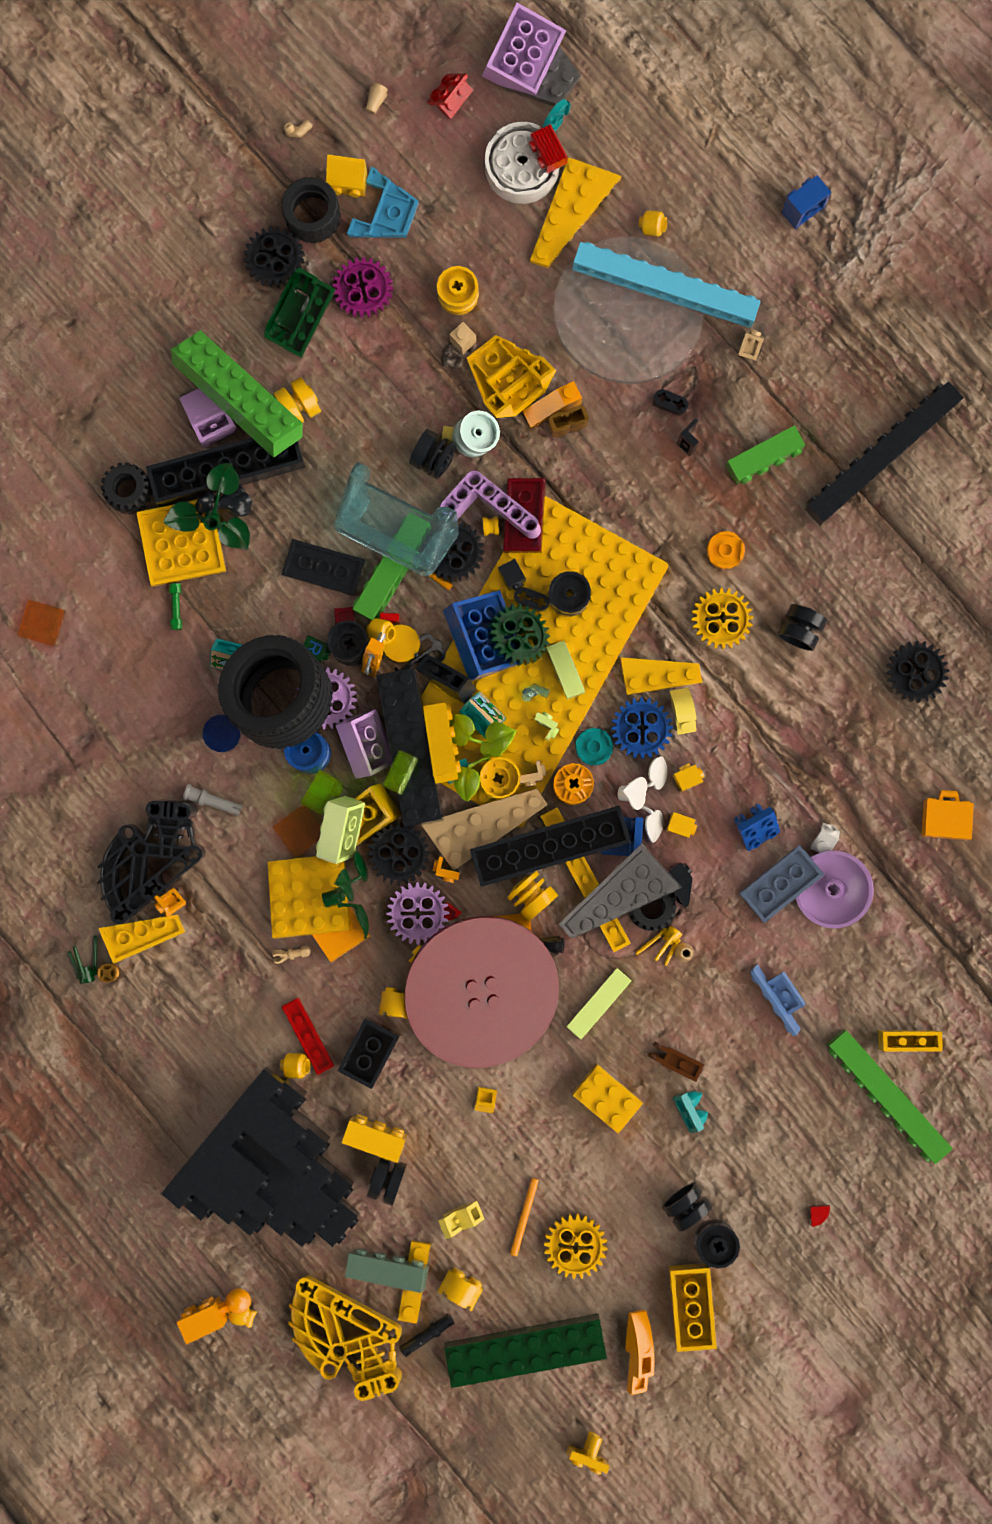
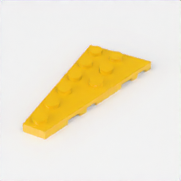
M569 157L530 262L548 269L562 252L565 245L571 241L574 234L589 219L601 201L611 192L615 184L620 181L621 176Z

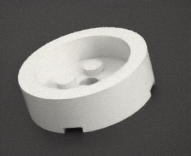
M530 122L508 124L499 129L487 145L485 172L488 183L497 195L509 202L528 204L545 197L557 182L559 168L546 173L545 169H541L538 164L537 158L539 157L536 152L533 153L530 149V134L541 129L537 124ZM520 156H525L528 159L524 165L517 160Z

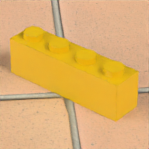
M446 702L423 706L435 783L459 780L458 773L461 772L460 762L455 760V755H458L457 743L453 744L452 738L456 736L454 726H450L449 722L453 720L451 709H447Z

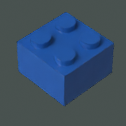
M818 175L812 179L809 177L802 183L801 188L798 190L793 189L786 196L787 200L783 204L784 207L781 213L795 230L822 210L831 195V191Z

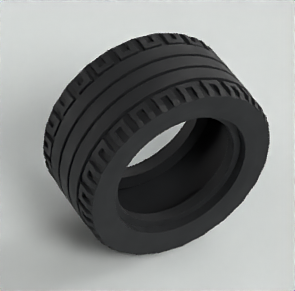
M265 635L246 642L226 661L219 677L218 700L224 715L247 738L266 748L281 749L293 747L306 741L321 728L330 712L333 691L331 690L332 684L330 683L331 680L328 677V673L302 643L293 640L291 637L287 638L284 635ZM279 669L299 671L300 688L290 706L282 712L271 716L253 714L252 695L262 678Z

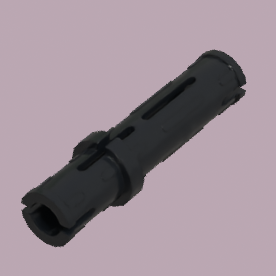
M447 1313L436 1322H431L426 1329L399 1346L401 1353L408 1357L431 1339L441 1336L444 1330L455 1324L453 1318Z

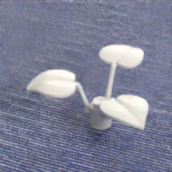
M662 756L656 757L649 766L648 775L650 783L647 784L645 778L638 777L627 786L622 785L618 789V799L620 801H627L633 809L639 810L641 808L649 813L645 819V830L651 843L656 842L660 836L664 825V818L660 810L653 812V810L644 806L647 787L654 785V788L659 790L666 782L667 765Z

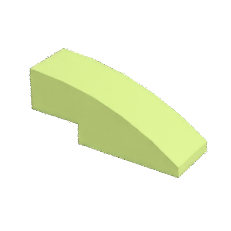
M561 641L546 647L566 700L584 694L585 689L565 642Z

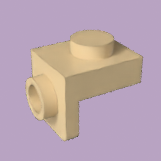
M540 760L536 761L537 773L521 775L520 784L530 787L535 786L537 781H542L543 776L546 775L544 764L540 765Z

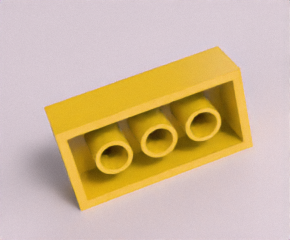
M705 1263L668 1266L674 1343L677 1352L717 1349L710 1267Z

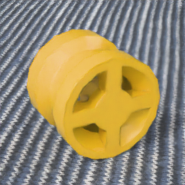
M498 516L493 518L483 517L484 536L489 534L499 535Z

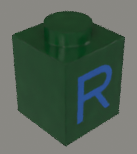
M307 636L303 645L320 663L323 664L324 660L328 661L331 655L328 644L312 636Z

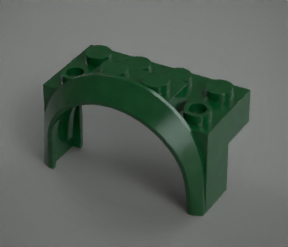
M300 267L292 273L265 327L264 337L277 346L303 358L336 289L320 281L318 277ZM298 289V290H300V291L306 293L309 297L303 295L302 293H300V292H298V291H296V290ZM279 325L282 326V327H284L285 329L291 331V332H288V331H286V330L280 328Z

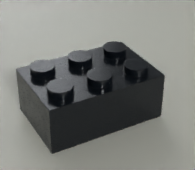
M366 1017L337 1071L372 1089L401 1034Z

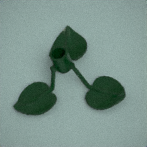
M222 463L215 466L207 476L208 488L217 491L213 510L207 511L205 516L202 517L200 514H196V508L193 504L181 501L171 507L163 522L175 530L190 532L199 527V518L204 523L206 529L216 530L219 528L218 535L221 543L231 548L247 550L250 543V531L246 522L238 517L230 518L228 523L226 521L220 522V515L216 512L220 493L230 495L236 492L239 487V476L232 464Z
M358 850L354 851L353 858L358 871L357 877L351 880L347 870L342 869L334 882L338 888L322 893V900L326 908L335 905L338 908L353 907L356 910L358 922L364 932V939H367L369 920L362 904L342 903V901H345V896L350 902L353 901L352 883L361 878L364 882L368 880L366 863Z

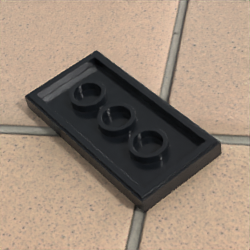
M292 539L281 575L355 597L365 559Z

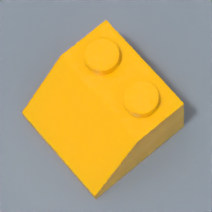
M327 154L326 183L331 185L336 195L347 194L354 198L365 197L366 180L368 177L365 159Z

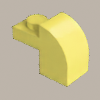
M689 688L670 691L671 707L675 716L677 734L696 732V713Z
M475 1201L445 1213L444 1217L438 1220L445 1239L455 1236L461 1230L476 1226L484 1220L478 1202Z

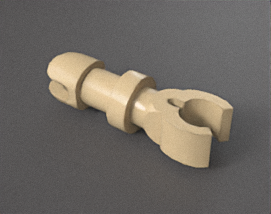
M303 946L296 950H293V948L288 949L289 951L274 950L272 956H280L279 958H274V963L279 964L289 958L294 960V957H307L311 952L309 947Z

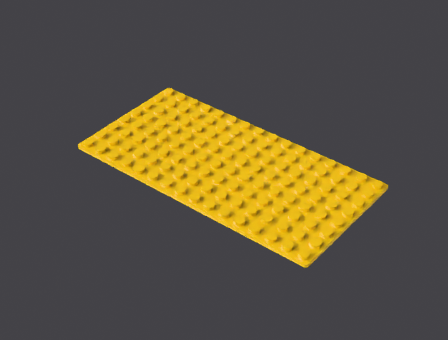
M545 496L542 553L503 552L478 596L500 590L508 609L512 604H514L515 608L518 606L514 599L516 591L514 589L508 590L498 572V567L513 559H516L526 578L523 588L542 593L547 597L552 580L560 573L572 571L583 575L589 582L591 596L589 604L581 614L574 617H563L555 613L549 603L546 611H535V615L541 614L540 621L546 620L543 627H549V630L545 632V634L550 635L546 639L549 642L548 646L561 641L565 642L585 693L566 700L548 651L543 653L540 659L536 658L537 661L533 664L530 662V664L525 666L522 663L520 666L516 665L472 681L476 691L468 700L477 693L482 692L506 717L503 724L516 730L512 742L499 757L507 758L514 762L519 769L520 776L537 773L536 761L540 760V765L544 764L546 775L543 776L542 781H537L535 786L530 787L519 784L517 790L508 797L538 789L542 794L668 568L667 562ZM525 592L517 595L520 597V601L524 599L531 600V598L526 597ZM566 592V595L572 596L573 593L569 594V592ZM543 598L539 601L533 599V602L538 603L539 608L542 605H546ZM523 621V625L528 628V623ZM528 639V643L534 646L533 641ZM453 640L446 652L445 659L441 662L467 676ZM431 681L421 696L423 706L446 702L447 709H451L452 716L461 714L459 710L465 705L448 695ZM542 712H546L553 717V721L558 723L556 728L559 731L554 739L545 740L550 729L534 721L537 713L542 714ZM476 729L471 735L474 739L487 741ZM468 740L464 746H457L458 755H455V760L466 759L467 763H473L484 758L485 756L480 751L481 744ZM489 760L477 764L472 768L479 772L481 766ZM495 774L493 781L500 784L502 776ZM448 782L440 783V784H442V785L448 787L449 789H451V790L457 792L456 789H455L454 783H452V784H449ZM480 788L470 798L471 801L478 805L504 799L490 798L483 794ZM527 820L522 822L517 827L522 828Z

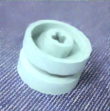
M473 411L456 423L453 428L452 439L460 453L467 457H479L496 446L500 436V429L492 415L484 411Z

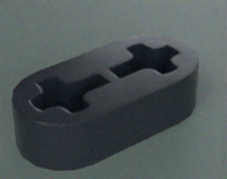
M660 389L654 394L653 402L656 407L675 415H683L688 409V401L680 395L664 389ZM664 395L667 401L660 403L658 397ZM682 402V406L684 408H680V410H677V406L675 404Z
M522 587L517 589L514 594L515 602L518 605L521 604L523 607L528 605L531 610L536 609L537 612H544L549 607V598L542 593ZM525 592L526 597L531 598V600L524 599L520 601V597L517 595ZM543 598L546 605H542L539 608L538 603L533 602V599L539 601Z

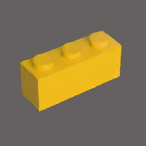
M878 1030V1049L883 1052L943 1051L942 1031Z

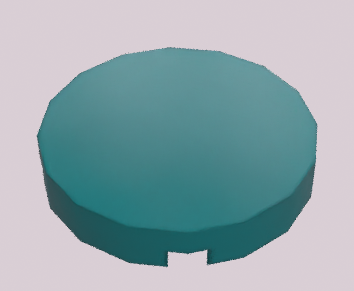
M565 98L560 100L547 115L542 128L551 124L555 132L563 123L564 115L567 116L569 114L571 103Z
M599 728L586 729L576 740V754L587 765L598 766L604 764L613 752L612 739L606 731Z

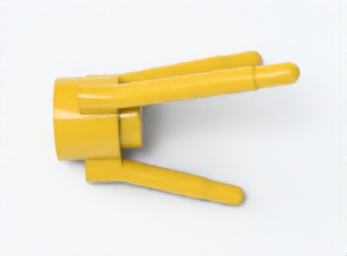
M671 925L667 929L663 928L660 933L637 950L636 955H639L664 935L662 939L665 941V944L654 960L657 961L667 947L671 945L672 947L664 962V965L667 966L675 948L681 941L679 938L682 936V933Z

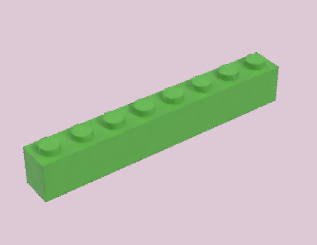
M842 1029L826 1044L830 1048L827 1050L834 1059L839 1058L842 1062L840 1066L848 1074L851 1072L856 1077L854 1082L861 1089L864 1087L869 1092L867 1096L873 1103L878 1102L882 1106L880 1111L887 1118L891 1117L895 1121L893 1125L900 1133L904 1131L908 1135L907 1141L914 1148L917 1146L922 1151L920 1155L927 1163L931 1161L936 1165L953 1149L847 1030Z

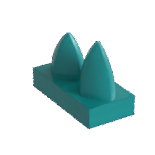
M690 1091L672 1097L689 1133L703 1130V1125L708 1116V1112L695 1110L694 1108L702 1097V1093L698 1091Z

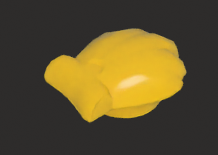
M249 1308L242 1314L228 1312V1319L233 1325H245L251 1328L257 1311Z

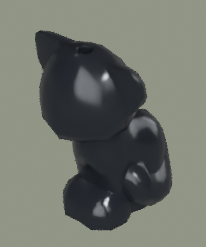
M239 485L236 492L219 497L217 511L218 509L226 510L234 517L247 516L251 513V497ZM206 493L196 501L195 508L197 514L204 517L207 511L213 510L216 498L214 494Z

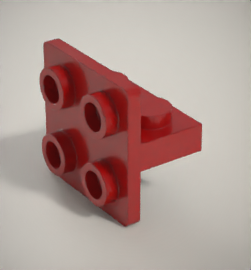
M466 73L446 74L441 79L439 87L430 93L427 103L429 105H436L447 119H452L473 91L465 81L468 75Z

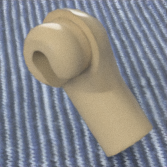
M306 119L299 127L293 126L291 123L285 124L284 131L289 137L301 138L313 126Z

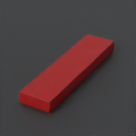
M298 997L281 1006L316 1074L319 1075L334 1067L335 1064L300 998Z

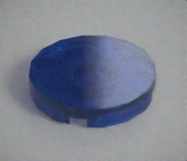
M216 715L205 723L203 739L211 750L224 753L233 750L239 744L241 731L225 715Z

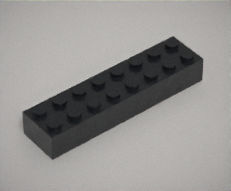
M252 437L146 466L155 503L159 507L195 499L206 493H216L217 491L208 488L207 476L215 466L222 463L232 464L239 476V485L306 468L299 441L289 446L277 456L272 457Z
M409 668L376 675L404 827L409 828L444 821L438 785L435 783L416 670Z
M619 805L472 848L470 852L480 886L483 887L631 843Z

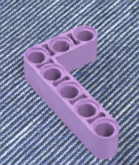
M470 471L440 505V510L446 520L453 522L479 497L526 537L533 539L541 533L538 520L478 471ZM474 480H479L477 484L472 485ZM488 491H493L490 496H485ZM467 494L465 498L459 499L460 495ZM502 502H507L506 506L499 507ZM449 508H454L451 513H447ZM521 513V516L519 518H513L515 514ZM529 525H535L534 529L527 530Z

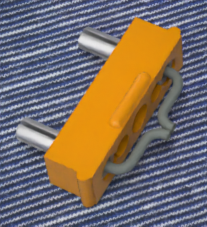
M382 632L378 635L377 639L371 638L362 659V672L374 678L381 666L385 646L382 642L386 635Z

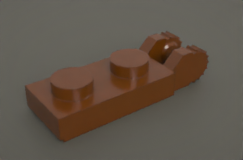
M654 1042L653 1046L665 1051L666 1054L662 1059L657 1054L649 1052L648 1057L660 1062L662 1066L697 1082L705 1064L671 1047L668 1048L658 1042Z

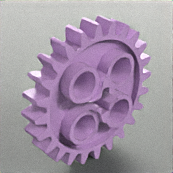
M327 667L326 672L331 680L330 683H338L339 688L332 694L331 715H327V719L322 724L324 730H326L327 725L334 729V724L340 723L341 720H346L347 715L352 717L350 709L356 710L352 703L358 702L357 699L352 697L357 694L356 691H351L355 685H348L351 679L349 677L343 679L345 675L343 672L338 676L337 669L331 673L329 667ZM337 701L342 702V709L339 711L333 710V704Z
M416 882L414 888L411 883H408L409 889L402 886V893L395 891L397 898H390L394 904L387 905V907L392 909V912H388L386 915L392 916V919L387 922L394 923L391 930H398L395 936L402 934V941L409 938V944L416 939V943L419 945L421 939L426 942L428 937L433 936V934L439 931V928L445 927L442 922H448L444 915L449 914V912L444 911L448 904H442L445 896L438 897L440 890L434 893V886L427 889V883L420 887L419 882ZM406 898L412 899L414 903L411 909H406L403 906V901ZM425 898H430L433 901V906L430 909H425L422 906V901ZM416 908H419L420 911H434L435 915H421L417 919L416 915H401V912H414ZM429 917L433 920L431 928L423 926L424 918ZM405 918L413 920L414 925L412 928L404 927L403 921Z

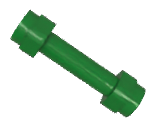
M171 583L169 584V594L172 595V619H170L171 630H182L183 622L180 619L179 594H182L181 584Z

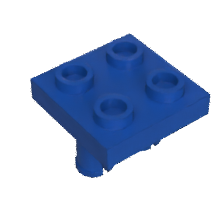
M757 804L755 805L757 810L754 806L750 809L751 814H753L752 818L747 820L744 814L739 815L741 819L738 816L734 818V823L737 825L743 845L747 851L759 847L763 842L774 838L781 832L771 807L763 810L762 806Z

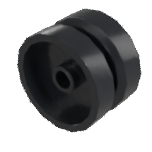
M566 571L560 573L552 580L549 586L548 598L550 606L555 613L563 617H574L581 614L589 604L591 588L583 575L577 572ZM566 592H569V594L573 593V595L567 596Z
M380 1157L369 1182L371 1185L367 1197L377 1200L381 1190L384 1189L383 1203L393 1206L407 1164L398 1161V1163L394 1164L391 1172L388 1171L391 1161Z
M692 1182L678 1190L662 1206L663 1211L668 1217H674L673 1224L679 1232L687 1230L698 1223L713 1207L706 1196L700 1197L702 1190L696 1182Z
M707 1220L695 1232L694 1246L702 1262L709 1267L717 1269L726 1268L734 1263L739 1255L740 1243L739 1238L730 1225L722 1220Z

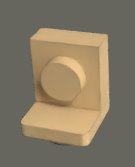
M753 329L750 332L746 331L738 355L756 361L764 340L761 332Z

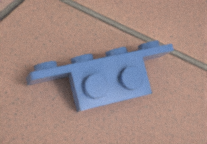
M757 964L750 971L753 981L760 986L763 996L770 1001L773 1011L784 1022L785 1029L792 1036H796L801 1028L791 1013L804 1007L806 1003L784 971L768 980Z

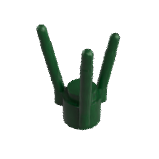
M96 935L93 939L92 969H90V966L83 967L76 946L73 947L77 964L71 951L67 952L80 984L95 981L94 976L97 975Z

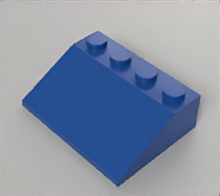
M500 590L452 603L443 610L466 674L471 681L517 665L516 661L510 665V659L503 661L504 655L497 656L499 650H493L492 648L495 646V643L489 642L493 638V636L488 635L493 630L489 627L494 623L492 619L497 616L496 614L506 607ZM505 624L506 629L511 631L510 626ZM510 642V646L516 650L515 644Z

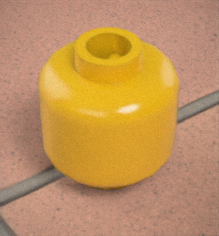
M647 210L643 216H640L638 225L644 235L659 237L667 229V217L661 211Z
M376 618L366 627L369 641L371 638L377 639L381 632L386 635L382 642L385 645L389 644L395 637L396 631L390 621Z
M288 1053L280 1062V1070L283 1071L284 1076L287 1078L302 1079L310 1071V1060L302 1053Z

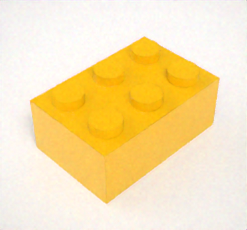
M597 1063L572 1092V1095L618 1134L643 1104L636 1095Z
M357 1114V1116L353 1115L349 1120L342 1144L398 1163L408 1134H405V1130L394 1127L391 1129L386 1127L384 1122L375 1120L374 1123L368 1121V1117Z

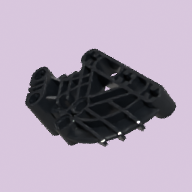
M166 799L151 801L146 806V813L150 817L145 835L136 825L127 824L122 826L112 839L104 854L102 863L97 867L98 869L101 868L100 880L97 884H101L103 897L100 900H105L111 913V920L114 923L122 924L130 920L153 901L154 896H159L205 857V848L202 845L195 844L193 837L195 836L193 830L194 822L191 819L198 813V808L194 803ZM154 827H158L159 833H154V836L160 837V843L150 842L147 839ZM127 828H130L133 832L131 838L125 835ZM182 830H187L191 846L177 845L179 839L185 838V835H180ZM139 843L145 846L143 853H140L137 849ZM128 849L131 852V854L127 856L124 860H122L125 852ZM193 850H198L197 856L190 860L187 858L194 853ZM149 856L173 859L147 880ZM132 859L131 873L119 882L120 868ZM178 860H181L185 865L184 870L170 882L165 883L162 880V874ZM130 880L129 894L124 899L120 887ZM155 884L159 885L153 889V893H148L149 887ZM127 908L129 911L125 912L122 915L123 917L120 918L118 916L120 914V911H123Z

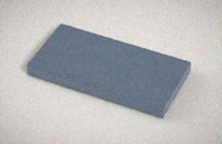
M799 844L739 894L765 923L825 874Z

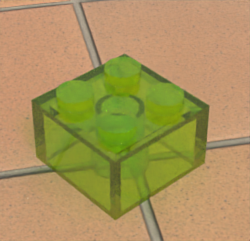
M319 769L300 803L324 816V807L327 801L334 800L335 797L339 798L343 792V782Z

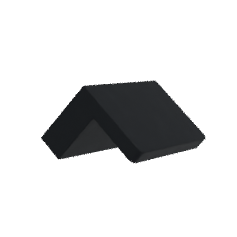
M696 418L680 433L676 443L688 456L695 452L699 443L691 434L698 423Z

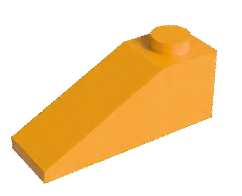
M572 381L554 390L522 412L530 428H533L547 421L555 413L566 412L580 405L582 396L575 382Z

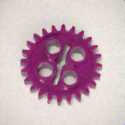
M355 257V263L348 260L349 266L342 264L343 271L337 270L339 277L333 278L334 282H336V284H332V287L336 289L333 295L337 297L335 299L336 304H340L341 310L346 308L347 315L352 311L353 318L357 314H360L361 319H363L364 314L371 318L372 312L378 316L377 310L384 311L383 304L389 306L387 299H392V294L389 292H393L394 289L390 286L393 284L392 279H388L390 272H385V266L380 268L379 261L373 264V258H370L369 262H366L365 257L362 258V262H359L357 257ZM359 272L362 273L368 303H364L358 277ZM369 274H373L375 276L371 280L366 279V276ZM351 278L356 279V282L353 284L347 283ZM372 292L379 293L375 298L369 296ZM354 296L360 297V300L357 302H353L351 299Z

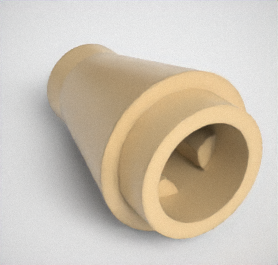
M374 83L370 87L365 109L370 113L376 114L378 108L387 97L388 89L378 83Z
M680 943L675 948V957L681 962H688L692 959L694 950L690 944ZM687 949L688 956L685 957L683 956V951Z

